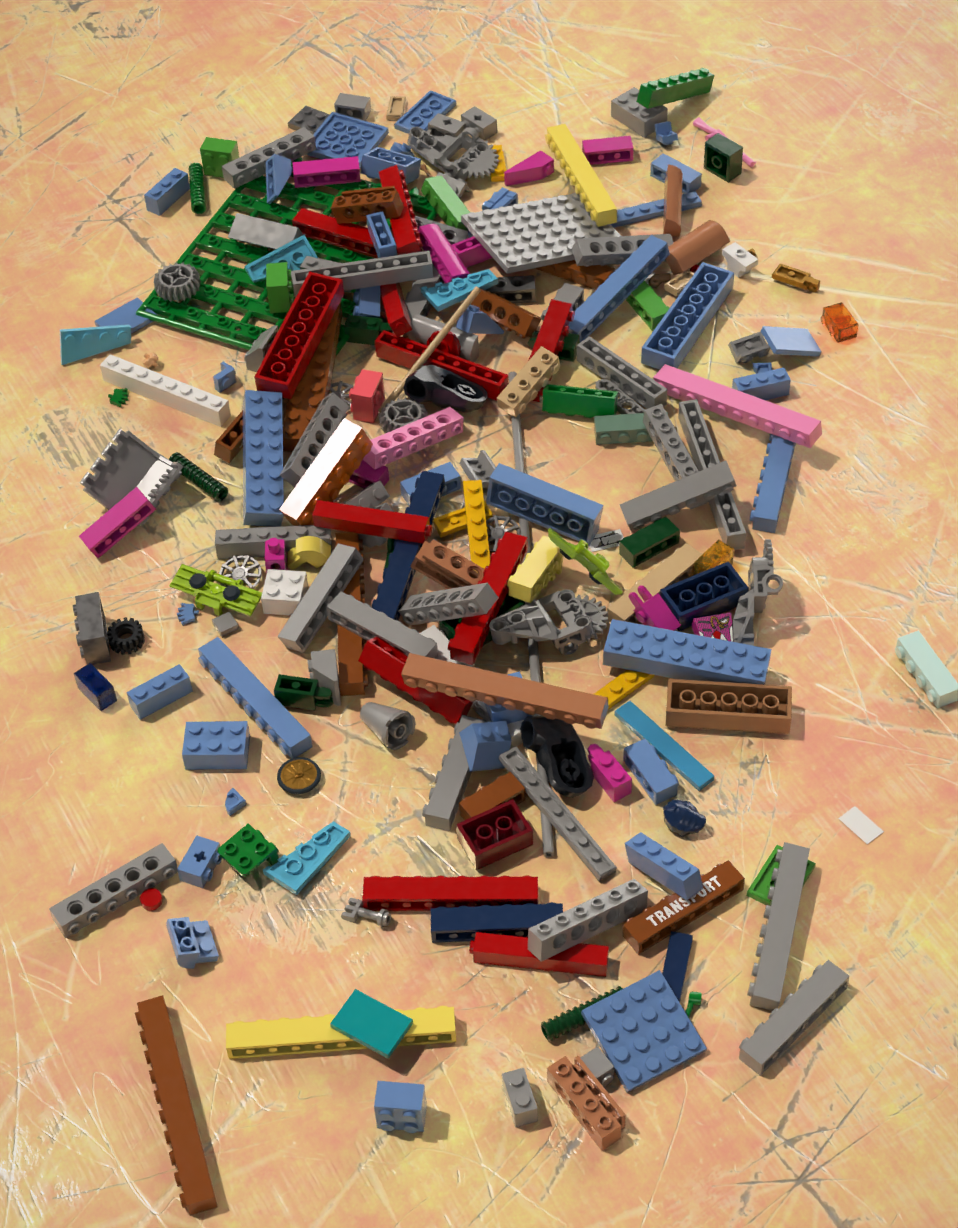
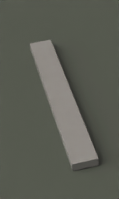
M514 747L500 754V762L525 787L527 795L597 880L600 881L616 872L617 867L520 750Z

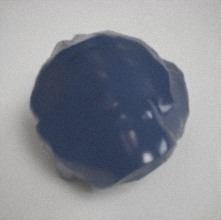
M672 800L663 807L666 826L672 832L678 833L680 837L698 833L705 826L706 817L701 815L697 808L689 801Z

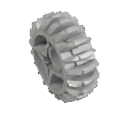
M176 262L174 265L169 264V266H163V269H158L153 283L155 291L160 298H164V301L169 299L170 302L173 300L178 302L179 300L185 301V298L191 299V295H196L201 281L195 267H191L190 264L185 265L184 262L181 264Z
M406 397L402 400L399 398L397 401L391 400L390 404L385 403V407L381 409L379 415L380 426L386 434L427 417L428 412L424 404H420L412 399L407 400Z

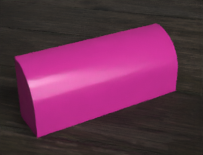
M437 224L420 226L419 233L423 244L422 248L424 251H430L432 263L444 282H452V279L458 277L462 279L467 278V275L470 274L440 227Z

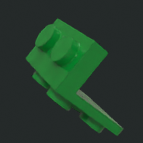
M249 823L218 848V854L244 877L265 860L273 866L279 859L278 848L272 842H268L259 830H255Z

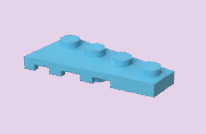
M302 235L249 263L244 268L254 283L266 280V264L287 262L288 269L295 271L300 270V266L306 256L318 257L305 235Z
M490 269L469 274L464 279L458 277L452 279V282L442 284V282L435 283V286L427 288V286L420 288L421 293L439 312L465 300L475 286L486 290L497 285L498 278Z
M115 325L60 329L61 364L65 365L131 344V326Z
M333 821L314 834L311 840L295 847V851L287 856L283 855L280 857L276 864L264 868L263 874L295 895H298L350 838V831Z

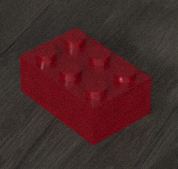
M513 799L456 824L457 840L476 870L533 845V830Z

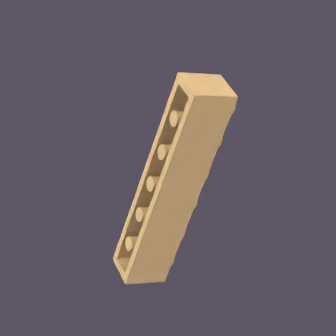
M687 543L677 548L671 556L663 559L659 566L651 569L643 579L638 580L631 589L624 591L620 598L608 605L609 622L611 623L612 619L637 623L638 619L633 611L635 607L628 597L631 592L637 593L638 597L644 602L638 593V587L644 585L652 596L657 593L660 595V589L692 577L702 569L704 555Z

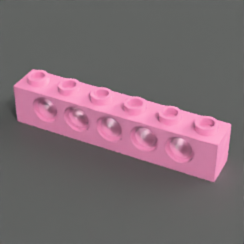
M448 407L371 439L373 443L371 450L365 455L363 460L373 469H377L463 432L464 417L451 407Z

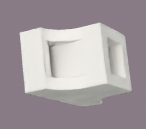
M736 242L722 249V255L727 261V270L734 272V275L738 278L750 272L751 268L758 265V259Z

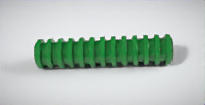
M192 163L188 168L191 209L195 214H202L206 211L203 166L200 163Z

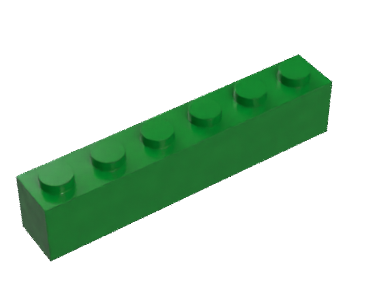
M700 68L660 78L659 80L648 81L641 84L636 102L649 109L709 93L715 75L706 68Z

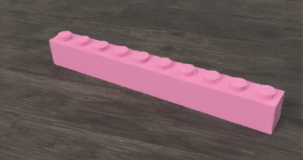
M665 364L653 377V380L667 389L668 396L682 401L697 399L699 406L705 410L799 445L811 448L822 435L821 421L675 367Z

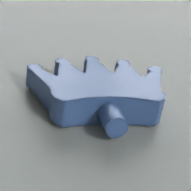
M181 603L182 608H178L179 613H177L179 622L185 625L196 621L194 615L199 614V610L195 611V605Z

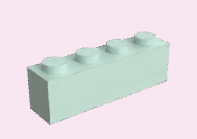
M918 630L897 638L895 653L905 663L907 671L915 677L918 686L922 687L926 692L928 700L933 702L937 709L958 701L957 681Z

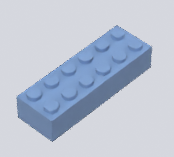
M501 463L497 465L489 478L486 504L547 529L551 528L553 531L574 540H585L590 546L599 530L603 510L602 504Z

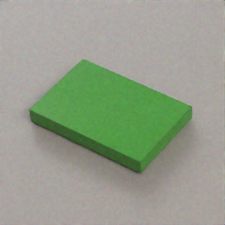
M776 845L747 891L746 896L764 905L770 906L771 900L767 899L770 886L774 887L775 881L771 880L773 869L778 868V862H775L777 850H782V847ZM810 860L807 861L803 886L816 863Z

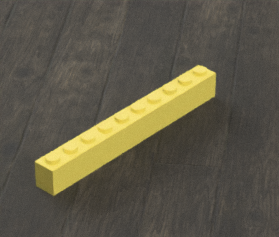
M566 124L547 127V134H545L546 143L550 145L551 152H554L556 160H559L561 169L565 170V175L569 177L571 186L575 187V192L579 194L581 203L585 204L586 211L590 213L591 220L595 221L598 227L617 223L616 206Z
M439 1006L428 1009L419 1007L414 1010L395 1009L413 1019L412 1026L398 1046L456 1042L454 1007ZM333 1014L321 1017L303 1016L301 1018H280L268 1021L265 1019H259L254 1022L235 1021L226 1024V1050L229 1059L369 1048L332 1029L330 1023L336 1016Z

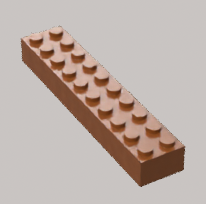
M341 301L292 398L287 400L283 423V452H293L322 399L330 393L343 315Z

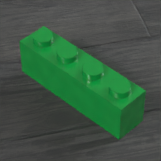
M547 384L543 390L542 411H546L549 414L564 413L567 416L582 415L585 418L616 415L618 392Z

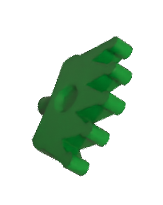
M114 389V394L108 395V398H111L110 404L121 407V404H126L125 401H128L129 396L128 389Z

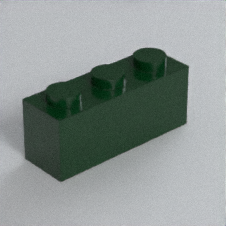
M665 516L619 541V554L634 568L678 544L680 530Z

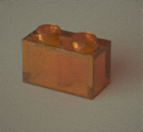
M842 302L823 308L821 322L826 326L830 335L835 338L837 343L857 337L858 323Z

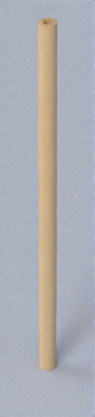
M475 286L378 411L380 413L381 409L385 407V403L390 404L391 400L395 401L403 391L406 378L422 367L481 292L480 288Z

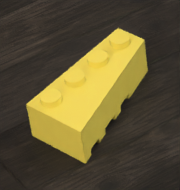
M542 536L539 542L534 544L531 553H527L524 562L518 565L516 573L510 576L507 583L509 596L531 603L541 593V589H545L548 586L549 580L553 581L556 578L555 574L560 575L562 573L563 555L560 553V548L549 537Z

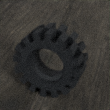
M125 617L124 621L117 619L118 623H111L112 627H108L107 637L111 649L115 650V653L119 654L121 651V655H125V652H128L129 655L132 654V650L137 652V647L142 648L145 637L141 623L139 624L138 620L134 621V618H130L128 621L127 617ZM123 634H133L131 637L126 639L119 638Z

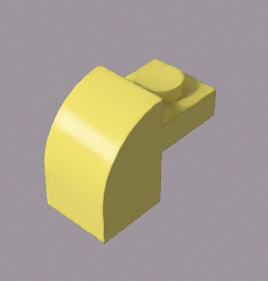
M300 537L296 539V547L288 551L287 567L293 570L307 561L315 568H319L330 557L331 545L318 537Z

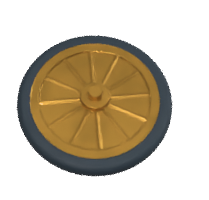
M296 757L286 761L277 773L278 784L283 790L291 794H304L313 790L321 778V771L317 763L305 757Z

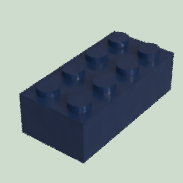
M728 561L660 589V596L681 624L677 630L682 631L691 627L695 618L719 615L736 608L740 596L745 595L749 591V587Z

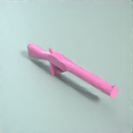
M700 117L693 121V126L709 133V135L705 136L706 141L717 133L725 136L719 129L716 130L708 126ZM743 152L742 160L750 167H753L756 162Z

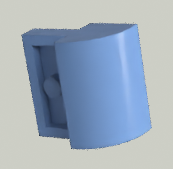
M189 917L167 919L166 927L177 962L181 967L194 969L196 963L217 961L219 955L207 920L190 922Z

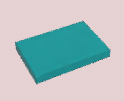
M355 989L330 1023V1027L389 1059L412 1026L413 1019Z

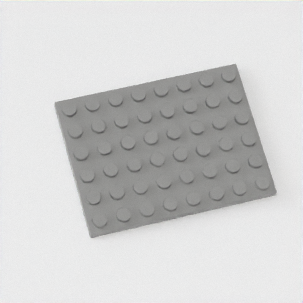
M576 192L569 195H559L558 197L544 198L543 200L529 201L527 203L461 215V222L507 274L575 260L572 247L576 239L621 236L611 224L598 227L595 221L591 220L590 213L586 211L585 204L581 203L580 196Z

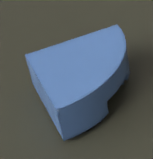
M771 362L753 363L754 372L757 374L772 370Z
M234 788L227 793L225 801L226 811L231 816L247 805L246 800Z

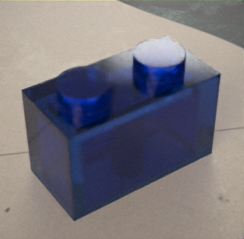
M91 663L74 673L78 689L100 711L117 701L113 685Z

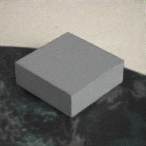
M230 612L212 619V623L221 637L239 629L237 622Z

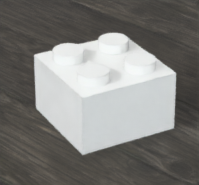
M268 569L261 596L263 613L291 616L308 590L306 571Z

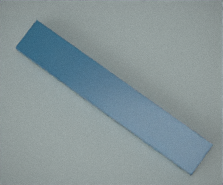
M630 700L615 710V716L641 740L646 739L650 745L652 744L657 754L698 791L714 781V775Z

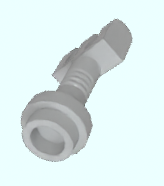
M355 898L349 899V905H346L344 909L346 912L341 914V918L346 921L355 923L360 916L376 920L377 925L381 927L388 926L391 921V913L386 909H381L379 912L364 909L363 901Z

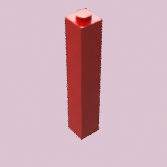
M400 282L380 285V292L389 326L398 338L413 330Z
M317 500L312 514L315 527L423 544L432 534V525H430L429 517L322 500Z
M476 932L475 941L471 940L469 953L473 954L474 963L606 977L609 946L579 943L541 962L528 950L527 937Z

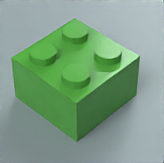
M206 137L200 148L204 175L224 178L222 166L239 158L237 141Z
M287 262L266 264V288L270 313L288 312L294 302V295L291 294L294 293L292 281H290L292 280L291 269H288Z

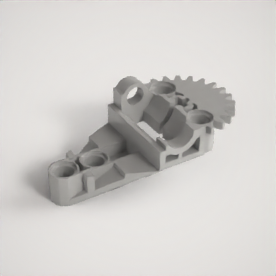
M413 127L410 130L407 144L432 165L444 173L451 174L457 180L461 178L465 181L467 177L471 178L472 175L476 179H478V175L484 178L485 174L490 176V172L494 173L495 169H497L499 155L496 154L497 150L492 149L493 145H488V141L484 142V140L479 138L477 130L472 127H466L458 137L449 135L432 136L431 130L426 132L420 127ZM461 148L467 150L458 160L454 162L449 161L456 154L457 150Z
M765 539L763 557H752L748 571L749 591L745 595L740 596L732 621L733 642L754 646V613H762L766 607L767 595H778V592L782 589V578L774 574L773 547L770 539ZM770 580H776L779 583V587L772 589L768 583Z
M565 589L493 619L489 627L495 644L501 645L510 641L518 643L517 638L520 637L534 639L535 642L551 640L561 654L570 655L578 649L579 644L586 641L590 643L591 637L597 639L596 633L603 634V629L607 628L606 623L609 622L606 606H602L601 601L596 602V598L589 600L588 595L581 599L580 595L575 598L572 590ZM550 610L558 611L567 627L561 630L556 628L547 612Z

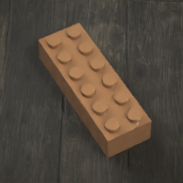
M668 679L665 726L790 734L792 686Z

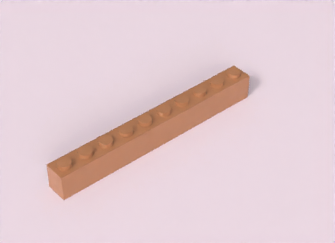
M409 653L401 673L404 683L412 688L421 687L430 692H443L451 697L460 696L469 701H482L490 706L499 704L508 710L517 709L529 715L539 714L548 719L564 720L569 724L578 723L590 729H602L609 708L607 697Z

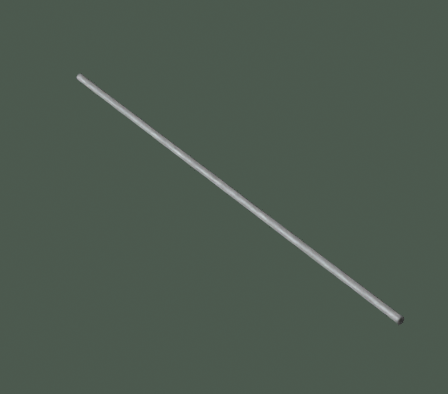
M512 371L508 374L509 383L517 375L516 372ZM519 413L516 418L511 415L515 470L525 473ZM519 517L520 535L528 537L527 553H531L529 521ZM528 638L530 678L532 681L541 682L538 641L535 642L534 639ZM536 757L537 772L549 785L545 769L540 765ZM540 810L543 855L545 857L554 856L552 824Z

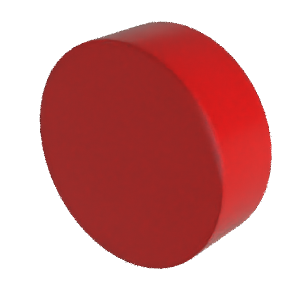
M149 888L140 895L141 905L146 910H156L162 905L163 899L158 889Z

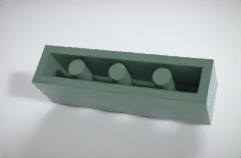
M644 413L594 416L596 445L653 441L643 424Z

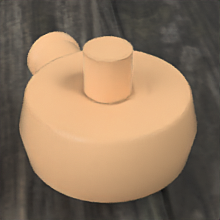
M153 352L149 355L147 353L144 355L143 364L145 367L150 368L153 366L155 368L158 365L156 363L159 359L157 354Z

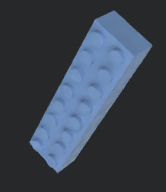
M702 262L642 346L641 363L659 370L665 364L678 369L732 291L734 272Z
M245 390L243 399V525L281 527L284 517L279 510L284 504L283 477L280 476L283 470L282 393Z
M612 619L603 651V665L681 680L765 685L772 649Z

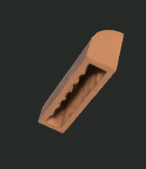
M668 164L664 188L663 234L680 237L683 173L678 167Z
M708 220L668 246L670 255L666 258V261L673 275H677L687 271L729 243L730 240L719 223Z

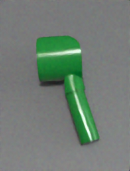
M690 992L685 1012L688 1018L693 1010V1005L701 1006V992Z

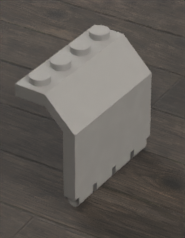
M119 429L112 438L116 446L109 442L101 453L105 460L98 457L90 468L95 474L92 475L87 472L79 483L84 486V492L108 510L136 487L157 508L160 504L158 500L162 495L165 496L171 489L169 485L173 480L176 481L182 474L180 470L183 466L178 462H171L160 456L129 430L124 432ZM149 516L137 526H143L149 519Z

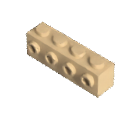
M541 346L497 397L498 407L515 418L519 413H523L527 404L536 398L538 391L547 385L553 374L559 371V357Z

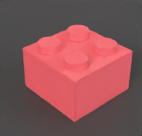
M362 369L360 375L356 376L354 388H351L349 392V399L352 402L350 410L353 412V420L375 423L379 414L378 410L385 400L383 373Z

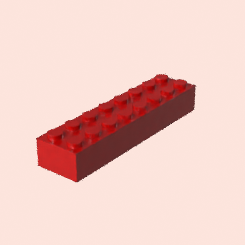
M309 271L254 376L257 391L282 393L283 398H292L344 295L342 279Z

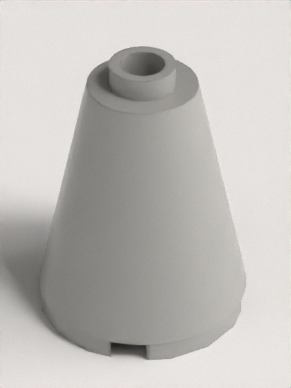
M373 702L366 703L360 710L362 721L387 748L392 750L405 746L408 743L406 739L409 734L413 735L415 731V718L408 711Z

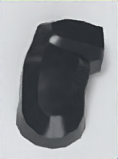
M434 365L423 366L411 373L406 378L403 387L405 395L419 403L431 401L438 407L445 409L451 407L462 412H472L482 408L488 397L487 391L477 383Z
M543 715L527 716L521 723L520 728L523 746L536 753V757L540 765L545 769L548 780L555 791L566 797H576L586 792L593 784L594 775L587 761L582 741L573 725L556 718L548 719Z

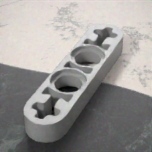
M600 379L596 382V389L618 392L620 398L617 401V411L620 414L644 413V408L611 381ZM628 405V406H631L632 408H630V409H624L623 406Z

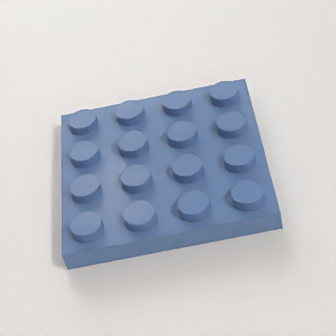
M332 112L313 134L315 136L316 150L306 155L322 160L358 156L360 169L362 155L378 147L389 133L388 127Z
M660 970L581 1011L584 1020L605 1056L613 1064L614 1071L627 1093L705 1052L707 1049Z

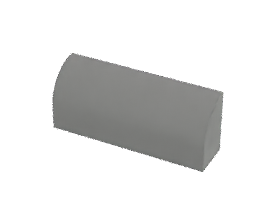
M236 213L228 238L276 250L303 234L298 227Z
M416 314L411 322L413 330L409 331V339L427 345V340L431 334L442 330L446 324ZM452 327L450 332L456 335L461 346L459 357L475 362L479 357L478 335Z

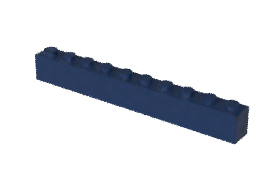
M422 471L420 478L417 477L416 489L415 492L411 493L410 506L406 507L405 513L429 517L430 525H432L445 488L444 474ZM395 539L394 551L390 553L388 558V568H385L383 571V582L378 585L377 599L373 600L372 608L385 613L395 621H399L401 615L399 610L406 601L416 572L410 566L423 543Z

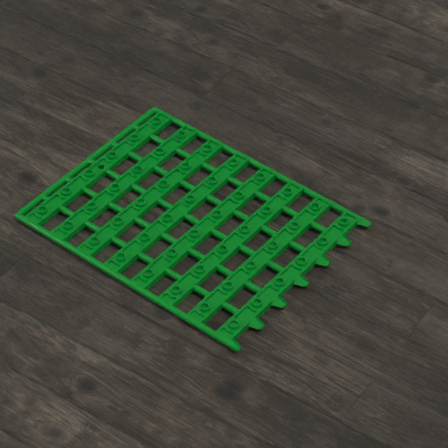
M302 157L291 161L292 173L290 177H294L293 162H301L303 160ZM262 175L237 187L177 260L178 264L183 262L185 265L190 264L191 267H195V270L202 275L200 277L199 291H196V295H191V299L185 298V301L182 300L180 303L170 302L169 299L164 301V298H160L154 289L136 311V315L250 350L253 345L251 343L267 330L248 324L250 319L254 316L274 322L279 330L288 312L270 313L269 303L264 302L268 297L266 280L253 283L245 268L241 269L221 262L227 256L248 262L249 264L271 251H267L268 248L261 246L257 248L237 242L238 240H229L209 234V231L214 227L230 232L235 216L225 213L229 207L251 213L249 216L252 217L262 216L286 225H293L292 219L300 211L298 209L302 204L323 209L325 211L322 214L329 216L332 213L331 206L335 197L342 196L341 193L343 191L382 187L381 182L377 184L361 179V182L323 185L340 190L336 196L314 190L316 186L295 188V184L286 182L278 197L295 201L292 207L273 202L267 204L266 176ZM417 187L409 190L413 210L429 215L426 219L433 221L438 213L427 198L418 195L419 190ZM244 188L266 193L263 199L241 194ZM389 218V219H386V221H387L388 226H389V228H390V230H391V229H392V226H391V222H390V218ZM306 237L317 257L324 260L349 263L376 259ZM196 248L217 253L218 256L211 260L192 253ZM211 277L232 284L228 290H224L204 283ZM239 286L262 293L258 299H254L234 292ZM356 289L351 290V293L356 292ZM194 298L214 304L215 306L209 312L189 306L188 303ZM344 298L341 299L343 317L347 318L348 315H353L356 302ZM224 307L244 313L245 316L241 321L219 315L218 312ZM146 309L152 310V311L155 312L156 314H152V313L146 312L145 310H146ZM342 324L336 356L349 339V336L345 334L344 325Z

